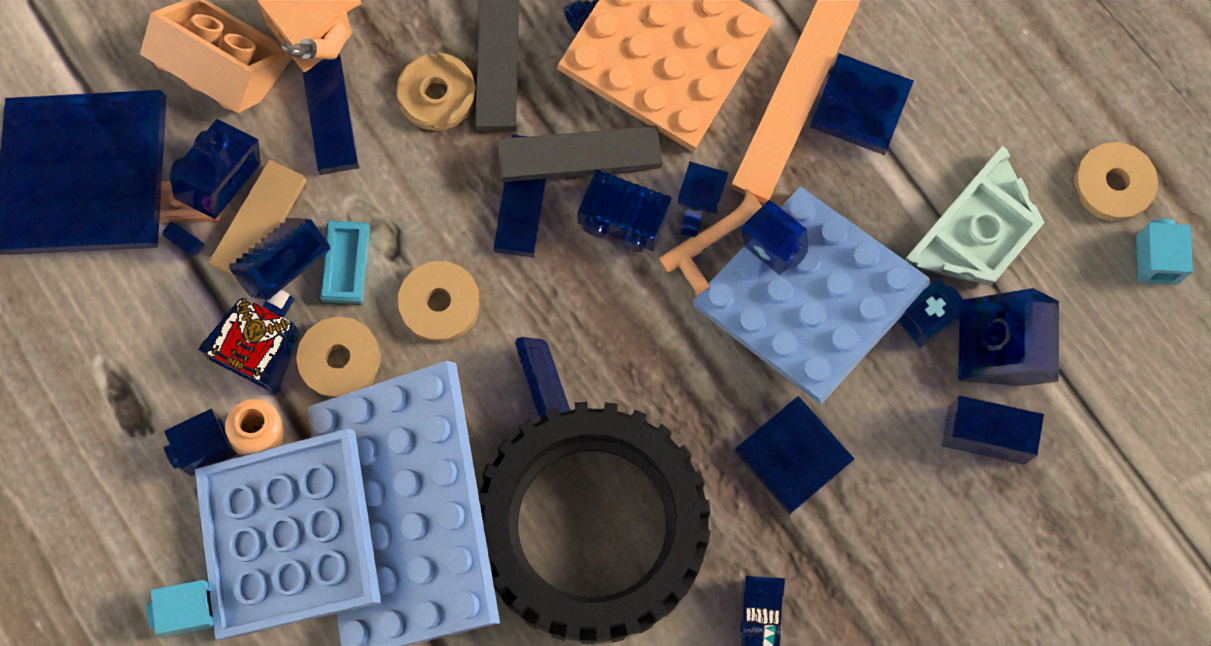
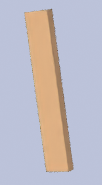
M817 0L731 184L732 190L746 195L745 188H748L758 201L768 205L861 0Z

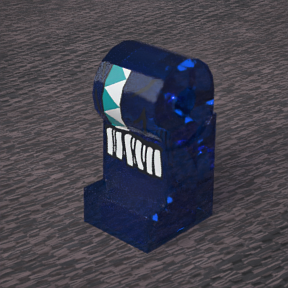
M745 576L743 578L740 613L741 646H780L785 578Z

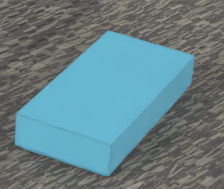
M327 221L320 300L322 303L363 305L370 234L369 223Z

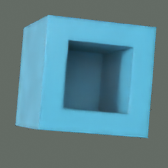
M1156 219L1148 223L1136 235L1138 282L1179 284L1193 272L1191 225L1176 224V221L1173 219Z
M199 580L150 590L152 602L146 604V616L149 627L151 629L155 628V634L163 637H172L214 629L208 582Z

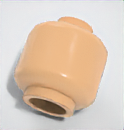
M247 399L236 404L230 410L225 421V433L233 450L242 457L279 447L284 438V426L277 409L269 402L260 399Z

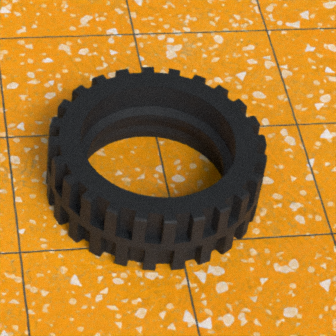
M587 401L575 402V410L559 413L558 407L546 410V418L533 424L529 419L519 426L520 433L511 442L505 438L497 448L499 455L492 465L487 463L482 473L484 482L481 491L478 492L493 585L503 603L512 612L514 611L527 625L535 630L538 628L551 634L552 638L565 641V639L581 641V644L595 645V642L611 640L613 643L625 640V637L632 634L643 633L652 628L653 624L664 616L667 617L682 598L687 595L700 571L706 548L709 544L711 531L709 530L710 500L705 498L703 490L705 481L701 471H695L690 462L691 453L684 444L678 447L670 438L672 431L662 423L656 428L646 422L645 413L634 409L632 415L617 411L618 404L605 402L604 409L588 408ZM597 451L610 453L636 465L655 485L665 511L666 532L664 543L652 568L631 587L603 597L575 596L547 583L528 562L519 538L518 521L520 507L532 481L553 462L579 452Z

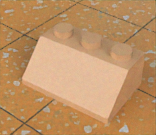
M183 0L151 12L140 55L152 61L158 69L172 73L185 81L190 88L207 94L217 100L223 108L237 113L260 103L292 60V57L282 50L280 43L207 0Z

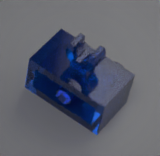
M216 119L206 131L203 130L197 135L193 147L183 158H178L173 163L169 172L173 199L216 219L261 165L258 138Z

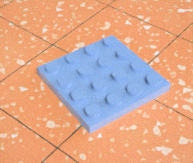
M800 186L769 219V224L765 223L709 283V288L696 296L693 304L694 308L818 404L822 405L929 286L930 278ZM754 245L757 248L758 246L762 248L765 254L770 258V261L767 258L765 260L763 257H761L759 252L754 248Z
M346 428L195 469L215 640L232 639L381 603L354 430Z

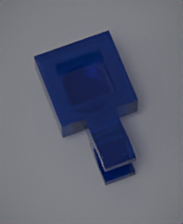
M689 162L678 196V204L688 206L682 223V236L691 238L698 235L705 211L717 214L729 172Z

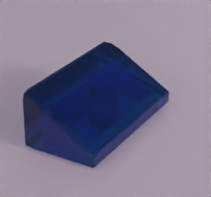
M516 338V352L539 419L546 418L545 411L554 407H558L559 413L570 411L571 409L548 343L543 339Z

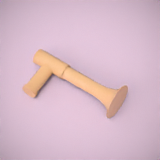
M745 188L746 195L744 201L730 215L658 258L667 273L679 267L695 290L696 296L708 289L709 283L693 261V257L745 223L763 221L769 224V219L763 207L748 188Z

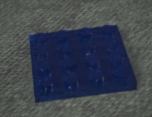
M162 90L5 98L0 150V255L158 248L167 100L165 93Z

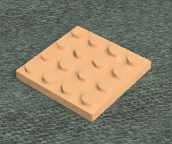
M599 0L558 63L557 70L650 127L657 126L660 133L694 152L773 20L740 0Z

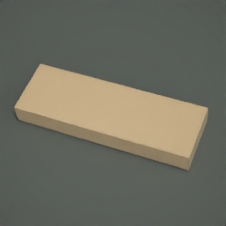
M269 159L208 262L210 266L248 284L306 184L305 176Z

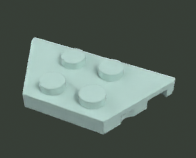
M1002 146L906 257V262L917 269L978 284L992 286L1045 223L1036 205L1032 204L1029 200V191L1022 178L1018 179L1008 161L1010 154L1005 147Z

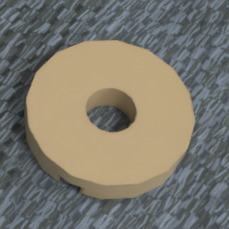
M438 53V56H428L426 54L417 57L403 69L397 82V98L402 113L412 124L424 130L443 131L456 127L468 118L475 105L476 86L470 69L460 59L443 53ZM441 84L447 88V93L440 99H431L426 96V90L431 85Z
M1121 142L1103 143L1086 154L1077 165L1074 186L1075 189L1077 188L1080 195L1079 200L1085 209L1097 218L1119 222L1124 219L1134 218L1147 209L1155 199L1158 178L1156 169L1147 155L1135 146ZM1106 175H1119L1124 180L1125 189L1117 191L1109 187L1106 182Z
M447 261L427 262L414 268L403 280L398 293V311L406 328L417 338L425 341L445 343L460 338L475 324L479 314L480 293L472 275L460 265ZM436 293H445L451 298V302L447 309L436 312L428 307L430 297Z
M336 316L323 319L307 330L299 342L296 362L298 372L310 390L318 395L320 394L323 397L332 399L371 386L378 372V367L380 368L381 354L378 342L367 326L353 318ZM340 348L348 350L350 352V359L347 365L342 368H332L328 365V357L332 351Z

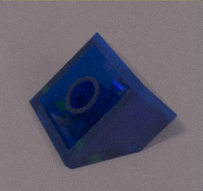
M1034 288L960 300L958 380L1012 386L1059 382V301Z

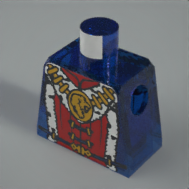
M276 287L272 288L262 306L242 297L203 341L198 350L207 360L276 395L299 338V331L294 323L284 318L295 299Z

